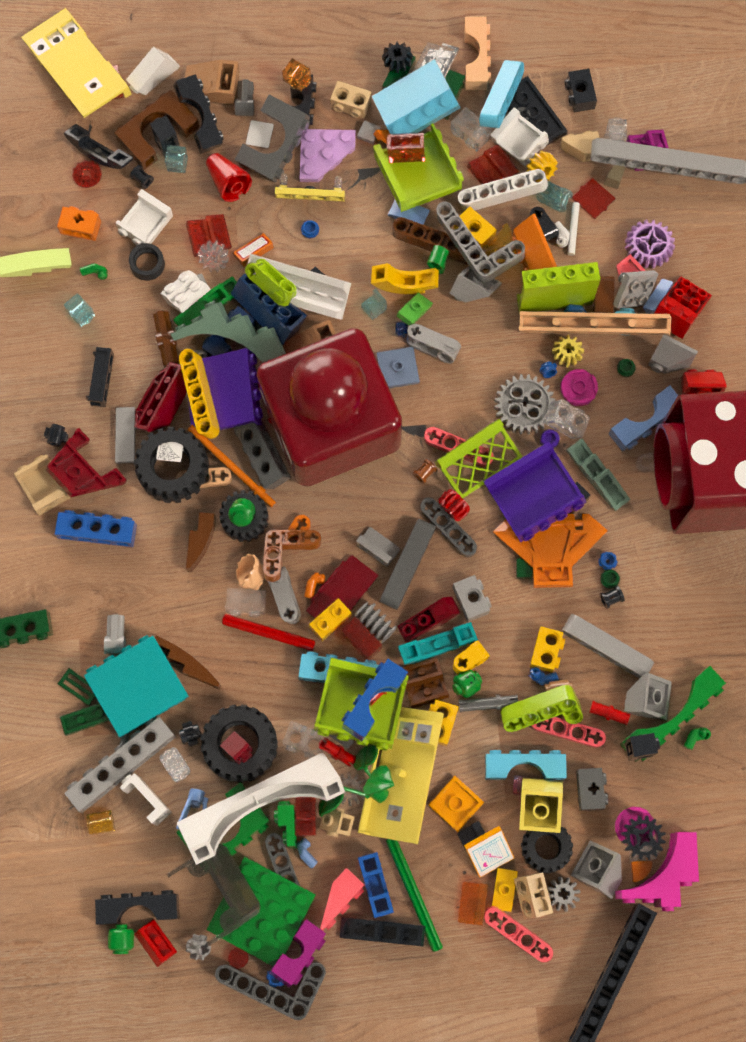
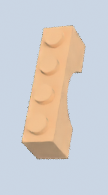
M465 17L464 42L472 45L479 55L474 62L466 65L465 90H487L488 83H491V72H488V67L491 66V56H487V51H490V40H487V35H490V24H487L486 17Z

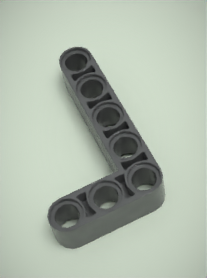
M312 963L308 967L295 997L231 965L219 966L216 969L215 977L218 982L294 1020H302L307 1016L326 975V968L322 963ZM314 966L321 967V977L315 978L312 976L311 969ZM223 968H227L230 971L231 975L227 980H223L220 977V971ZM241 977H246L249 981L246 989H241L238 985ZM305 985H310L313 988L314 992L311 997L303 995L302 988ZM264 986L267 989V996L265 998L257 996L256 991L258 987ZM278 995L285 997L286 1004L284 1007H278L275 1004V998ZM300 1004L304 1007L305 1011L302 1016L294 1014L293 1008L295 1005Z

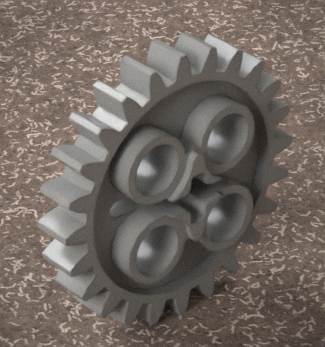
M520 374L518 380L513 376L512 382L506 380V386L500 385L501 391L496 392L498 398L494 400L497 403L494 410H499L496 417H502V423H507L506 429L512 426L513 433L516 429H519L520 435L523 433V430H526L529 435L531 429L537 433L538 426L544 429V423L549 424V418H553L554 415L551 411H555L556 406L551 405L555 403V399L551 398L553 392H547L550 386L543 387L544 380L538 383L537 376L531 380L530 374L527 375L526 379ZM518 391L521 393V396L514 397L512 392ZM537 394L540 399L534 400L531 398V395ZM523 402H527V407L523 406ZM516 409L519 414L513 415L510 413V410ZM533 411L536 412L538 416L532 418L529 416L528 413Z

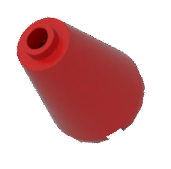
M219 153L208 156L206 166L222 199L226 202L237 201L240 199L239 195L242 193L245 195L252 185V178L247 171Z

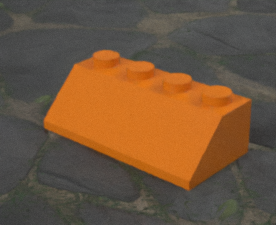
M532 214L513 229V235L510 238L511 242L519 240L525 246V257L520 262L523 264V271L557 267L536 214Z

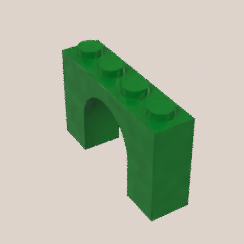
M240 782L228 791L225 796L229 798L246 788ZM261 808L250 812L240 819V829L237 835L231 841L219 844L215 856L199 863L204 871H215L221 866L220 861L225 857L230 859L237 853L236 849L239 846L243 845L245 847L253 841L252 836L257 832L262 834L269 828L270 820ZM179 829L176 833L178 834V836L181 838V840H182V841L184 842V844L186 845V843H185V841H184V838H183V836H182V834H181V832H180V829Z

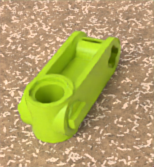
M258 259L255 263H250L246 266L245 272L248 278L278 305L288 306L292 298L296 296V286L265 259Z

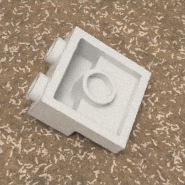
M188 270L181 273L175 282L168 284L160 294L170 306L183 313L211 289L206 283L199 280L195 273Z

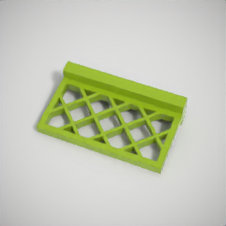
M500 419L495 420L434 462L437 468H440L453 490L462 498H465L484 485L483 481L522 458L521 453L507 434ZM499 432L504 437L503 445L494 444L495 435ZM480 445H490L488 456L478 454ZM493 446L503 448L501 459L491 457ZM505 450H513L516 458L511 461L505 460ZM465 455L474 456L473 466L463 465ZM477 456L487 458L485 469L476 467ZM490 459L500 461L497 471L488 470ZM451 465L459 466L457 477L450 476L446 468ZM462 467L472 469L470 480L460 478ZM475 470L485 472L482 481L473 480ZM459 480L469 482L468 490L463 494L458 488Z

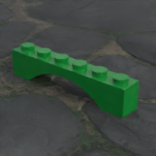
M711 666L707 667L692 681L687 702L672 720L657 727L637 729L624 741L632 736L654 733L655 738L658 737L660 746L666 742L664 737L669 733L673 736L681 729L678 726L683 721L689 722L695 716L693 712L696 709L702 710L710 703L708 699L712 695L716 698L724 691L722 687L726 682ZM623 741L620 745L626 751L625 742Z

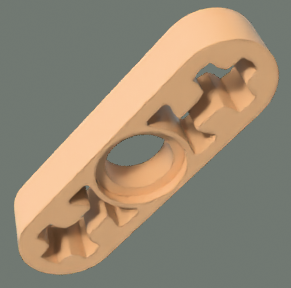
M225 467L208 468L209 481L202 484L200 488L227 486L232 481L230 470ZM187 470L180 471L176 479L183 476ZM212 473H214L215 477L221 476V473H225L228 477H225L224 481H221V478H215L216 482H213Z

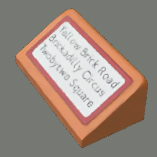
M262 233L233 252V254L244 268L248 264L250 254L262 256L273 249L274 246L272 241Z

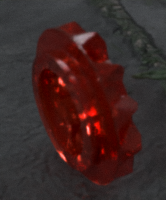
M84 160L81 163H77V166L73 168L72 176L77 185L83 188H90L99 183L102 171L99 165L92 160ZM83 170L90 171L91 178L84 175Z

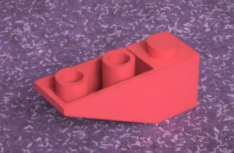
M347 868L332 883L320 927L322 931L325 928L329 931L337 922L334 918L339 913L343 915L351 907L348 903L353 898L357 900L364 892L362 888L365 885Z

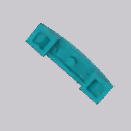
M469 622L454 627L452 630L400 645L398 649L404 665L456 650L476 642L478 639L472 623Z

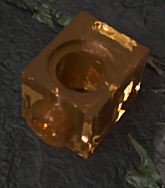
M293 58L282 71L283 81L299 91H302L305 86L307 87L312 79L310 68Z

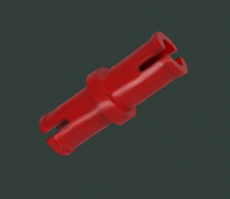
M595 701L592 702L589 713L605 717L608 721L611 719L626 726L631 715L630 713L614 709L612 705L609 707Z
M326 737L319 742V749L330 754L332 759L339 760L348 767L355 763L356 756L344 750L342 745H336Z

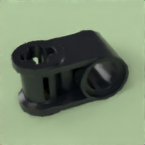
M536 206L531 209L529 216L536 214L547 242L559 235L558 228L542 207Z

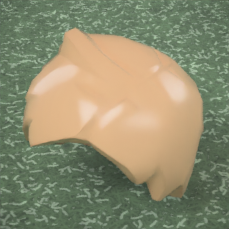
M247 554L241 557L240 562H237L236 577L238 586L245 589L258 590L264 581L263 565L254 554Z

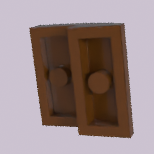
M437 657L402 667L408 671L407 676L409 677L405 689L411 708L449 698Z

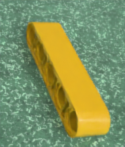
M184 349L179 355V361L195 427L199 434L208 439H214L218 436L220 428L203 359L193 350Z

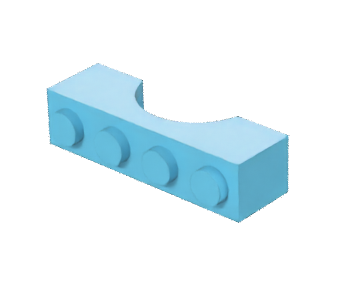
M490 750L489 754L485 755V780H505L509 771L520 764H529L536 767L542 773L544 779L565 780L567 778L566 754H561L559 750H551L549 754H541L540 750H531L529 754H521L520 750H510L509 754H501V750Z

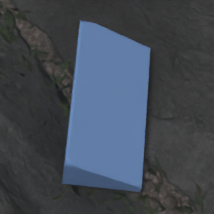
M662 279L643 307L646 314L655 313L658 305L670 291L673 285L672 281Z

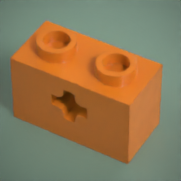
M73 206L69 208L63 207L57 227L60 234L96 241L101 219L99 214L92 210L82 211Z

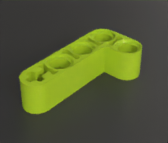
M562 685L503 707L500 712L504 729L508 732L526 728L561 714L570 724H577L583 719L580 702L573 688L569 685Z

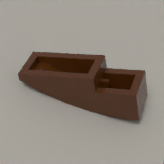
M199 512L198 530H190L186 561L188 572H192L197 567L211 543L217 519L215 513Z

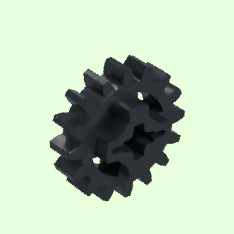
M640 815L636 816V822L630 819L631 825L625 824L623 826L627 831L621 832V835L625 837L621 844H627L624 851L631 850L630 857L638 855V860H642L643 856H645L646 860H650V854L653 857H657L656 851H663L660 844L666 843L665 840L661 839V836L666 835L665 832H660L659 830L662 828V825L656 826V819L650 822L647 815L644 817V820H642ZM639 824L646 825L644 829L641 830L635 828V826ZM653 830L656 834V840L653 839ZM647 832L645 837L647 841L640 844L641 837L639 835ZM630 835L634 839V845L631 844ZM644 846L652 848L648 852L640 851Z

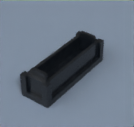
M96 347V351H93L95 361L89 396H86V400L90 401L91 406L106 407L114 353L111 348Z

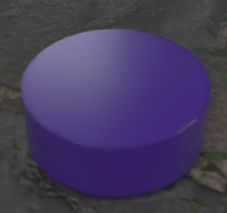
M551 429L545 430L540 438L541 445L550 442L553 449L556 448L560 440L559 434Z

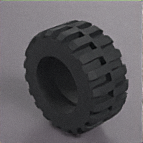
M168 427V431H164L161 428L157 430L158 433L155 435L150 433L147 435L149 439L147 441L142 440L140 443L141 449H137L135 453L137 459H134L135 473L141 486L154 499L158 501L162 499L164 503H171V500H174L175 503H181V499L186 498V500L192 498L191 495L193 493L197 495L200 492V486L207 482L205 478L209 476V460L201 441L196 439L193 433H186L185 429L179 428L178 431L174 427ZM166 442L181 444L183 446L182 452L188 456L190 461L187 472L175 480L159 478L154 469L157 461L158 446Z
M243 704L241 706L230 705L227 709L222 708L218 710L219 713L213 714L210 717L209 723H206L203 728L204 733L201 734V752L206 764L216 775L230 782H250L255 780L256 777L264 775L265 771L272 766V762L277 755V734L271 721L258 709ZM237 725L251 728L258 738V748L254 756L247 762H241L240 764L226 758L220 746L224 733Z

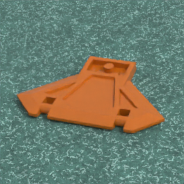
M567 514L565 519L553 522L547 530H540L528 541L520 542L506 519L493 533L533 568L534 588L573 587L572 567L608 530L590 514H582V519H575L574 514ZM575 527H582V530H575Z

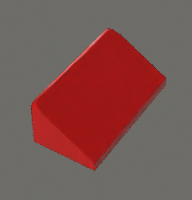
M154 919L138 929L134 934L157 967L177 953V950Z

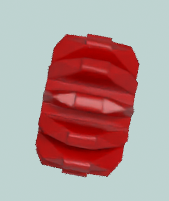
M453 489L445 491L438 499L441 507L455 521L464 519L470 512L468 503Z

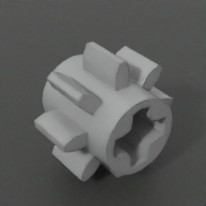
M193 934V938L187 941L186 952L191 953L190 959L204 960V957L210 954L211 942L206 941L207 936Z

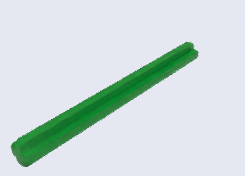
M386 839L387 846L421 925L426 926L425 935L433 952L439 951L443 948L401 847L398 841Z

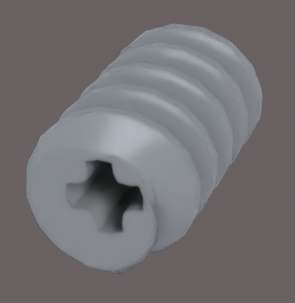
M367 602L354 614V618H360V624L366 623L364 628L366 630L371 629L370 635L372 636L377 634L375 640H382L380 643L382 644L394 633L397 626L390 628L389 626L392 621L384 622L386 615L379 616L381 609L374 611L373 609L376 604L368 605L369 602Z

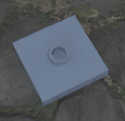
M413 347L377 352L378 364L389 389L420 384Z

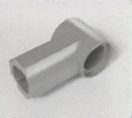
M123 615L107 616V636L104 638L105 654H121L120 650L126 647V637L124 636L125 616Z

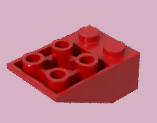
M680 276L658 305L654 314H670L671 333L683 339L712 295L691 283L688 279Z

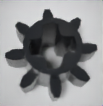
M52 424L50 428L46 427L43 435L47 439L48 444L60 447L62 442L66 443L68 439V434L65 432L66 428L58 424Z
M191 721L183 723V729L179 730L182 743H188L190 747L199 744L198 739L201 738V731L198 724L193 725Z

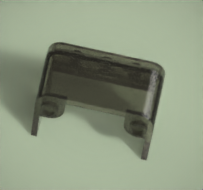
M219 843L215 856L197 865L192 858L167 873V876L171 877L185 867L195 877H202L210 873L229 905L230 909L226 910L220 917V925L224 931L211 938L207 942L208 946L248 922L260 911L261 905L229 849L224 844Z

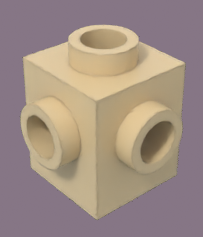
M336 808L322 816L319 828L327 830L326 835L338 837L339 834L350 836L355 816L344 814V809Z

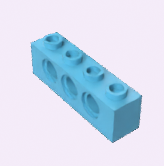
M316 652L302 654L299 680L325 683L331 658L337 659L338 656L326 654V657L318 656ZM345 657V660H343L376 669L379 666L373 660L358 662L356 658ZM318 663H323L326 666L323 672L315 670V666Z

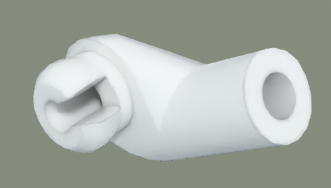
M558 221L555 223L559 231L556 244L563 248L569 242L570 233Z

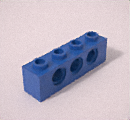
M65 510L64 513L58 512L55 535L58 539L134 547L137 524L130 517L116 519L111 515L98 517L93 513L84 512L83 515H80L74 511ZM75 523H82L79 529H73ZM100 524V530L93 532V526ZM115 526L120 527V530H119L118 533H116V534H112V533H111V529H112L113 527H115Z

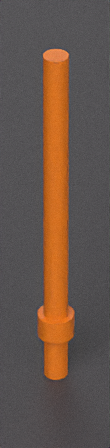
M193 424L187 429L254 491V495L258 494L271 508L276 502L266 493L262 486L259 487L208 438L199 434Z

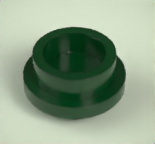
M622 359L617 364V372L623 377L632 376L636 370L635 363L630 359Z
M608 569L602 573L600 581L605 588L613 589L619 584L620 576L615 570Z

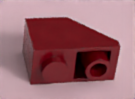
M235 731L220 745L238 764L247 762L252 756L251 752L253 749Z

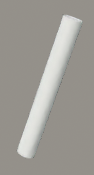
M578 202L572 203L568 244L569 256L575 255L580 206Z

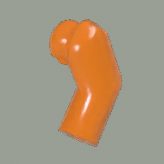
M317 572L307 581L304 597H314L317 583L324 584L325 582L324 574Z

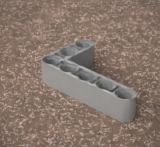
M441 202L437 205L436 213L439 223L481 282L491 281L524 259L525 246L519 240L510 242L487 257L449 202ZM442 211H448V212H449V214H447V215H442V214H440V213H441ZM453 225L459 226V228L456 230H453L450 227ZM462 240L470 241L468 244L460 243ZM519 249L521 253L514 254L512 251ZM477 254L480 257L477 259H472L471 255ZM498 259H504L506 262L503 264H498L496 261ZM482 269L490 270L487 274H483L480 271Z

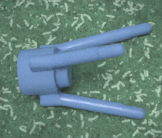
M190 789L179 821L187 818L190 807L200 808V805H202L203 810L207 808L209 798L204 797V791Z

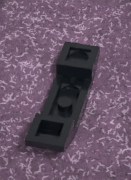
M74 124L64 132V136L74 147L98 164L113 169H122L133 160L132 156L118 149L114 152L90 138V132L78 124Z

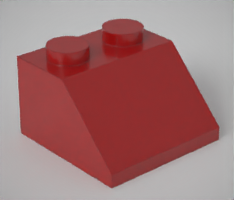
M690 369L684 372L681 377L682 395L724 392L727 388L723 373L716 372L713 369L706 370L705 372Z

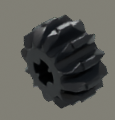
M396 41L395 45L389 43L388 47L384 48L382 60L384 61L385 68L389 67L390 72L394 69L397 73H399L400 69L405 72L406 67L411 66L413 54L411 53V48L406 47L405 42L399 45L398 41Z

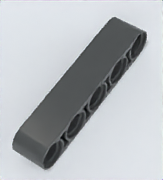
M421 519L417 520L385 587L380 603L398 610L434 534L435 525Z

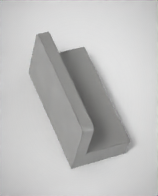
M371 527L368 528L363 536L360 535L356 540V545L386 567L389 566L400 551L397 545Z

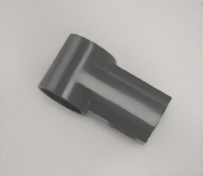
M248 79L238 81L235 116H254V83Z

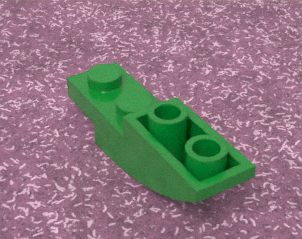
M231 276L223 283H219L187 310L173 319L174 323L177 326L192 324V319L202 316L200 311L205 309L204 305L215 301V303L222 302L223 306L234 299L231 292L237 283L235 278Z

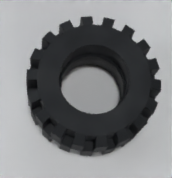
M241 490L239 494L237 491L233 492L232 497L228 495L226 497L227 501L222 502V508L219 510L220 522L225 533L228 536L230 535L233 540L238 539L239 542H243V540L251 542L252 538L258 539V535H263L264 529L268 526L269 515L265 502L261 500L258 494L254 495L252 491L246 493L245 490ZM240 498L250 500L255 506L254 520L244 527L234 525L228 516L232 503Z
M561 827L560 833L527 830L522 838L521 853L524 856V861L530 865V868L540 873H552L562 869L568 864L573 854L572 837L567 833L565 827ZM543 835L552 836L558 843V853L552 859H543L536 852L535 843Z

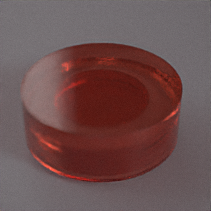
M235 948L229 953V964L236 969L243 968L248 964L249 954L240 948Z

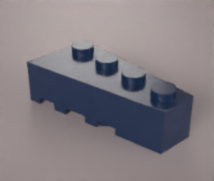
M246 273L239 278L231 292V295L262 327L267 326L268 329L274 327L282 346L298 332L307 317L303 311L291 302L288 306H280L275 303L270 296L248 278Z

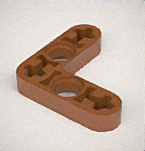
M315 530L268 531L265 536L264 578L269 582L279 580L282 570V551L315 550L321 546V534ZM274 537L276 538V546H272V539ZM290 537H297L299 539L295 543L288 541ZM273 552L278 554V557L275 559L268 557ZM271 565L274 566V574H270Z

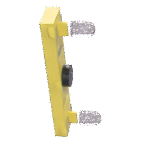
M282 173L280 176V187H275L276 198L345 202V191L341 190L342 178L340 176L335 177L334 187L336 188L334 190L316 189L314 186H306L305 189L287 188L288 176L286 173Z

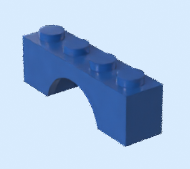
M387 659L385 663L381 662L375 671L377 673L376 677L368 680L364 686L366 689L365 693L357 696L353 702V705H355L354 709L351 712L347 711L341 720L344 722L342 729L360 741L364 740L375 722L369 710V703L372 698L382 692L396 693L407 676L408 671L390 659Z

